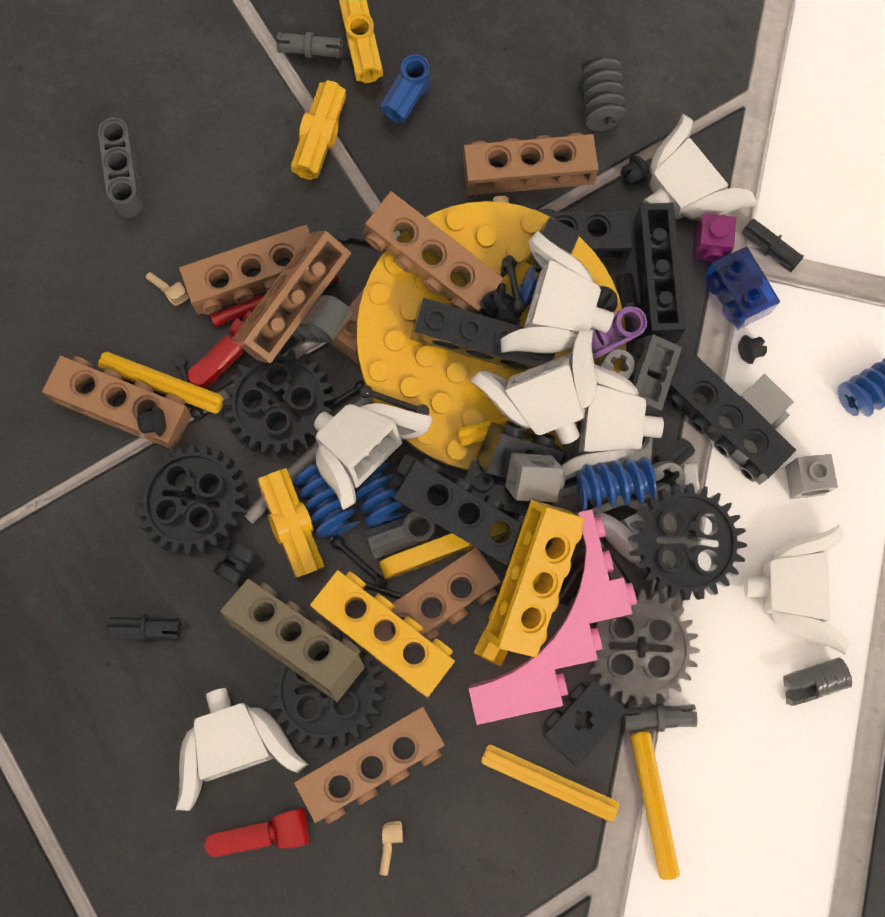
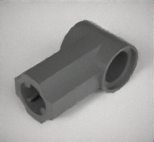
M412 511L406 517L365 532L375 560H379L433 541L437 530L433 521L416 511ZM419 520L426 521L430 525L429 531L423 536H414L411 533L412 525Z

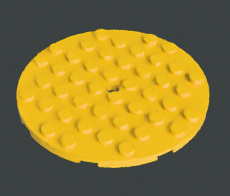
M483 201L451 206L425 218L497 274L501 273L502 260L508 255L513 256L517 261L515 275L519 289L526 272L530 267H533L526 263L531 252L529 240L536 231L540 232L550 216L521 205ZM404 231L396 240L401 243H408L411 241V236L407 231ZM579 237L572 255L589 270L593 283L598 286L609 287L617 294L618 305L613 313L621 310L622 306L619 295L605 266L595 252ZM385 251L369 276L358 309L356 348L365 385L371 386L373 391L415 406L426 405L429 408L428 416L433 418L429 430L421 436L403 440L433 460L447 466L468 471L472 460L477 461L476 458L483 442L463 447L459 444L457 430L463 426L505 417L488 396L471 382V379L480 371H489L509 381L511 376L521 372L410 340L417 309L422 299L426 298L446 305H450V300L441 293L436 295L429 291L422 284L421 281L423 279L413 271L410 273L403 271L393 261L395 257ZM426 251L422 253V258L427 264L436 265L439 263L438 256L434 252ZM457 272L450 274L451 282L455 286H466V279L462 274ZM535 272V279H536V278L539 276V274H538L537 272ZM506 274L500 283L506 285L505 293L513 297L509 276ZM531 304L526 307L522 316L518 318L520 319L518 326H525ZM622 317L621 326L626 331L625 320ZM626 343L617 348L626 351ZM573 348L556 352L554 359L572 353ZM604 356L595 359L594 364L598 365ZM620 358L610 361L614 365L612 371H623V368L620 366L622 362ZM371 397L374 403L386 404L397 407L395 405ZM533 430L528 431V433L535 434ZM555 430L548 432V434L556 438L555 443L565 452Z

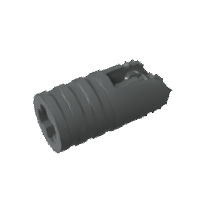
M841 657L783 676L784 687L790 689L785 692L786 704L790 706H797L819 699L823 696L849 689L853 685L850 670Z

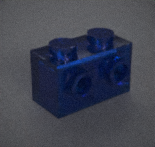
M747 246L713 262L705 274L709 291L717 295L722 304L725 318L729 322H733L737 330L770 315L781 302Z

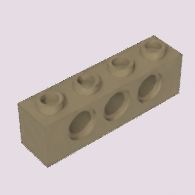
M247 579L221 609L220 612L231 627L338 702L365 668L359 657L360 650L345 638L340 642L332 637L331 634L333 632L321 621L315 619L312 623L303 617L305 612L292 601H288L285 604L277 599L279 596L277 592L266 583L262 582L259 586L250 579ZM274 613L270 620L261 622L264 616ZM301 632V635L296 640L287 641L291 634ZM329 651L325 659L314 661L318 653Z

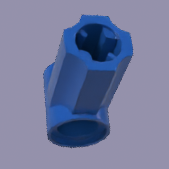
M414 54L407 56L402 61L401 72L380 105V111L388 119L396 123H405L420 96L429 90L430 73L429 63L426 58ZM415 73L421 74L418 78L410 77V75Z

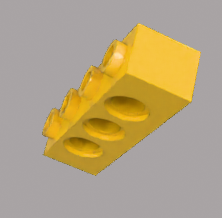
M531 499L484 636L497 648L537 658L540 647L543 646L547 638V627L551 615L558 606L559 592L563 580L569 574L573 551L582 537V525L585 518L569 510ZM553 538L551 547L545 551L547 542ZM541 573L540 580L533 585L535 577ZM529 608L527 616L521 619L523 612Z
M337 570L310 606L428 699L454 664L455 660L450 657L453 651L437 638L431 643L422 636L421 632L424 628L409 616L402 620L391 612L395 606L385 597L378 593L373 598L364 591L363 588L366 586V583L349 571L345 576ZM361 600L367 606L365 614L357 619L350 618L346 614L347 605L351 601ZM382 622H389L396 629L394 637L389 641H380L375 637V628ZM416 644L423 648L425 657L420 663L410 664L404 659V650L409 645Z

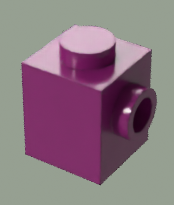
M703 213L694 229L692 260L725 263L734 249L736 217Z

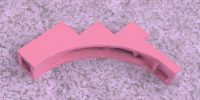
M592 509L577 513L585 518L582 525L585 560L580 586L567 617L555 635L539 650L537 658L531 657L509 672L470 685L469 693L477 725L563 706L562 696L568 695L564 674L556 675L555 669L598 660L596 651L602 650L598 628L590 629L589 623L633 614L631 605L637 604L633 584H625L624 577L609 579L608 573L614 572L609 550L602 552L599 539L606 536L601 515L594 516Z

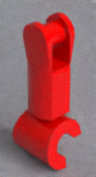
M250 310L244 315L242 321L237 318L233 322L229 330L230 335L235 336L252 313ZM226 335L206 354V357H203L191 367L188 372V379L192 384L207 389L244 351L232 341V338Z
M305 808L288 811L272 817L273 825H271V821L214 833L206 839L205 850L210 856L218 857L236 853L237 851L243 852L271 846L274 844V840L276 848H295L310 843Z

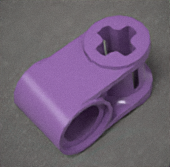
M625 307L614 313L611 327L607 333L590 328V330H594L592 338L593 360L619 348L618 346L642 334L647 326L644 312L637 307ZM622 317H627L633 322L634 329L632 333L622 328Z

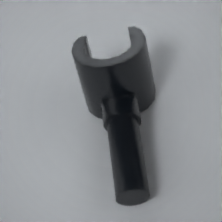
M500 283L496 291H490L485 294L480 301V306L490 317L494 316L497 308L505 311L509 307L503 299L506 291L504 283Z

